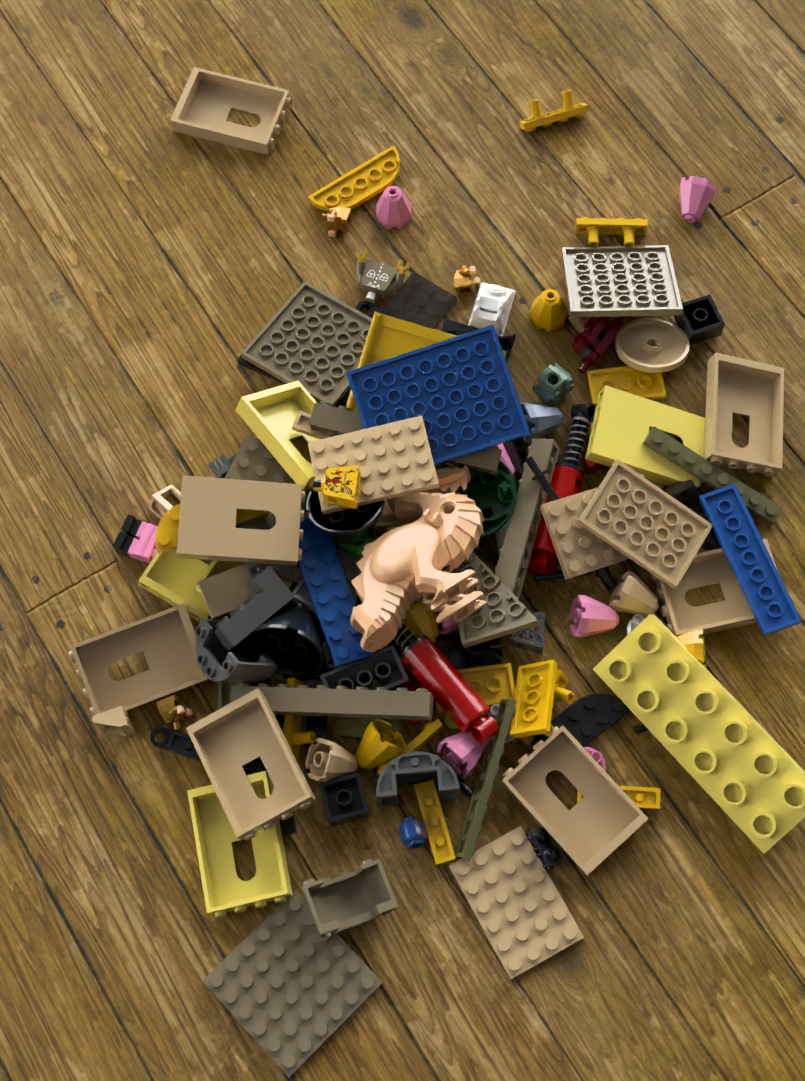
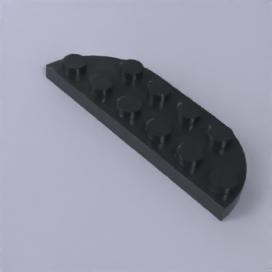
M591 694L574 702L551 721V725L558 728L563 725L582 747H586L631 710L618 697L609 694ZM537 734L533 740L530 754L535 751L533 747L540 740L545 742L549 737ZM554 771L549 772V773L547 774L546 778H547L549 775H551Z

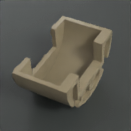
M372 858L361 862V866L356 871L349 873V870L341 872L337 875V878L330 879V877H326L315 881V878L304 881L302 885L305 899L321 938L326 937L325 933H328L330 937L368 924L381 914L384 916L398 907L380 859L375 861Z

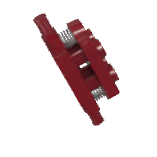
M619 316L614 320L611 317H594L584 324V331L576 335L574 338L575 343L572 345L577 355L581 353L584 356L581 360L582 365L578 368L581 374H584L588 367L604 353L620 331L619 327L626 316Z

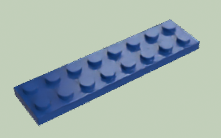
M732 484L699 496L698 500L709 523L713 525L712 529L763 636L800 624L802 620L736 485Z
M305 517L303 522H300V529H303V540L299 541V548H302V559L298 560V566L335 668L371 658L374 653L364 651L360 646L363 634L357 632L350 622L353 607H356L331 536L317 528L309 517Z

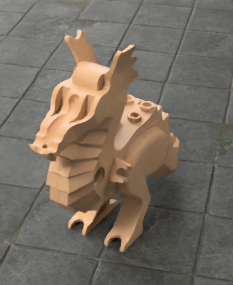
M464 465L461 469L457 467L437 469L438 488L385 500L381 513L382 517L395 515L397 520H404L410 523L396 527L384 533L373 543L366 544L364 551L361 552L363 558L356 563L361 574L354 578L351 583L363 603L353 607L350 622L357 632L363 634L360 646L364 651L375 652L384 646L386 647L393 638L395 639L398 629L402 627V620L405 619L406 610H409L410 603H414L416 599L423 597V603L427 610L442 611L436 619L438 624L452 618L459 622L487 605L486 601L479 600V598L484 596L481 591L462 594L479 583L478 579L470 578L476 574L473 570L451 573L465 559H469L474 548L478 546L480 535L484 534L482 522L485 520L482 511L476 506L475 501L468 498L467 495L455 494L460 486L463 490H466L467 484L471 480V474L467 465Z

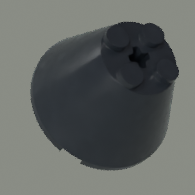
M312 488L307 498L306 508L311 522L317 528L344 544L359 546L372 533L384 508L385 500L358 506L357 509L349 508L323 515L318 491H313Z
M300 603L280 608L249 634L246 643L248 656L254 663H258L261 654L269 655L277 665L274 673L284 675L283 679L295 678L297 680H305L314 677L321 671L324 664V652L316 624L317 620L306 609V606Z

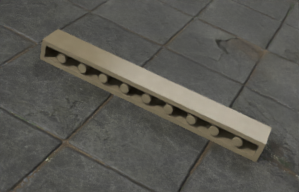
M325 401L315 402L309 421L310 428L336 435L364 429L358 411L357 413L352 412L350 408L345 406H339V408L332 407L331 403ZM494 446L447 461L446 463L461 467L467 465L469 469L496 475L502 449H499V446Z
M533 438L531 445L528 447L527 458L532 456L541 471L547 470L544 476L550 484L560 448L554 439ZM526 462L523 465L522 478L518 483L519 489L516 506L509 519L508 529L504 533V543L499 551L498 565L494 569L495 576L501 580L518 600L542 517L540 505L545 504L547 493L538 479L532 481L531 478L535 475Z
M238 683V686H231L230 703L258 688L264 693L274 715L432 720L434 696L431 692H428V689L418 688L416 691H408L407 688H396V691H388V688L376 687V690H368L367 687L362 686L356 687V690L348 689L346 686H336V689H328V686L317 685L316 688H309L308 685H297V688H292L286 684H277V687H270L269 684L259 683L258 686H250L248 683Z

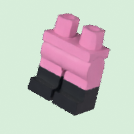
M128 514L121 528L122 532H119L113 548L118 554L150 564L157 553L156 531L158 526L140 521Z

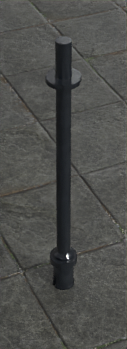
M532 456L527 458L525 461L535 475L531 478L532 481L538 479L551 501L558 500L559 497L544 476L547 470L541 471ZM608 566L595 570L596 577L600 578L607 591L618 585L610 574Z

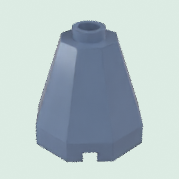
M527 402L520 403L530 431V435L522 437L523 441L529 443L532 442L533 438L540 439L560 427L563 421V413L559 411V408Z

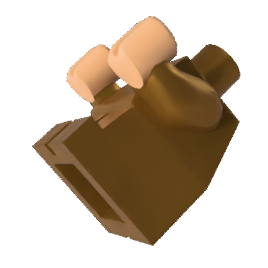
M330 208L328 214L322 213L321 220L327 221L328 227L332 229L329 230V237H336L338 230L348 233L352 223L351 208Z
M462 265L460 270H456L454 288L458 297L476 294L474 286L479 287L481 280L479 277H476L472 281L471 275L476 274L475 266H470L468 269L466 265Z
M176 695L156 702L160 715L167 724L173 725L174 731L182 729L180 722L185 720V716L190 717L194 715L192 709H184L181 706V703H183L182 698Z

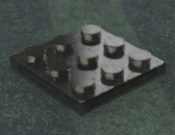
M413 271L383 310L395 318L436 329L457 302V297Z

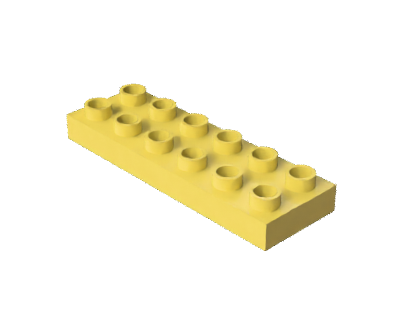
M649 614L593 668L598 676L763 854L805 817V771L654 614Z

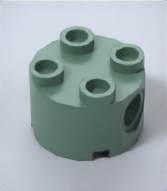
M555 362L554 365H549L536 380L539 383L537 386L533 385L532 391L547 404L556 407L561 402V397L565 393H570L574 388L572 384L574 377Z

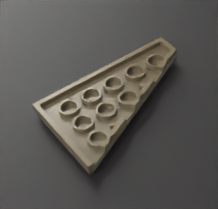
M472 552L468 560L465 559L457 569L454 568L451 573H462L466 570H473L476 574L470 578L478 579L479 583L462 594L481 591L484 596L479 598V600H484L487 603L481 609L458 622L461 642L464 648L539 625L536 617L531 614L524 604L518 600L474 552Z

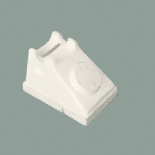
M481 283L468 325L478 329L494 325L497 335L503 336L516 291L500 285Z

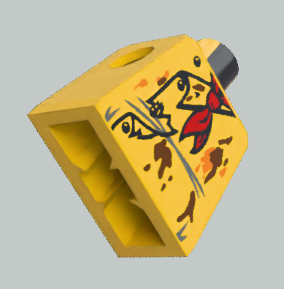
M359 466L328 468L325 480L314 479L313 491H322L325 502L329 504L357 509L361 482Z

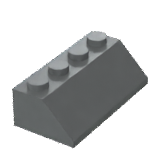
M394 645L375 652L371 658L344 665L320 675L323 685L328 686V689H336V686H346L348 689L356 690V687L362 686L367 687L368 690H376V687L388 688V691H396V688L410 686L409 678Z

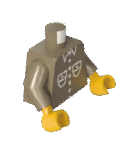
M357 249L356 256L359 258V261L356 263V278L358 285L362 287V293L366 294L365 301L374 304L377 298L387 299L388 295H392L401 288L405 277L404 272L410 268L408 262L405 268H402L403 260L398 262V268L368 259L364 262V258L368 255L367 250L364 251V256L360 257L359 249Z

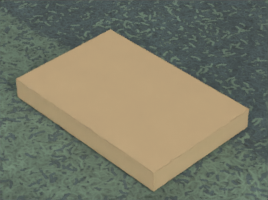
M245 563L197 582L211 619L232 612L241 604L247 605L245 601L254 592L247 585L251 578L246 570L253 563Z

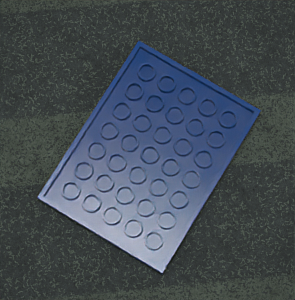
M494 325L346 372L364 429L422 415L434 466L530 435Z

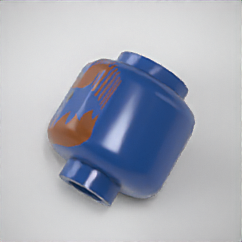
M409 816L399 826L403 845L408 846L410 849H416L425 844L424 842L427 840L428 834L423 820L417 819L415 816Z

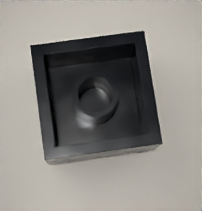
M710 294L682 303V315L673 316L678 327L687 335L690 345L720 336L725 326Z
M359 772L319 783L330 827L370 817Z

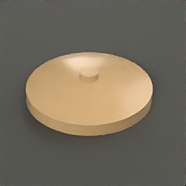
M655 318L637 319L625 324L617 333L615 341L616 353L625 364L639 371L649 373H662L678 368L687 359L690 348L689 339L681 328L671 322Z

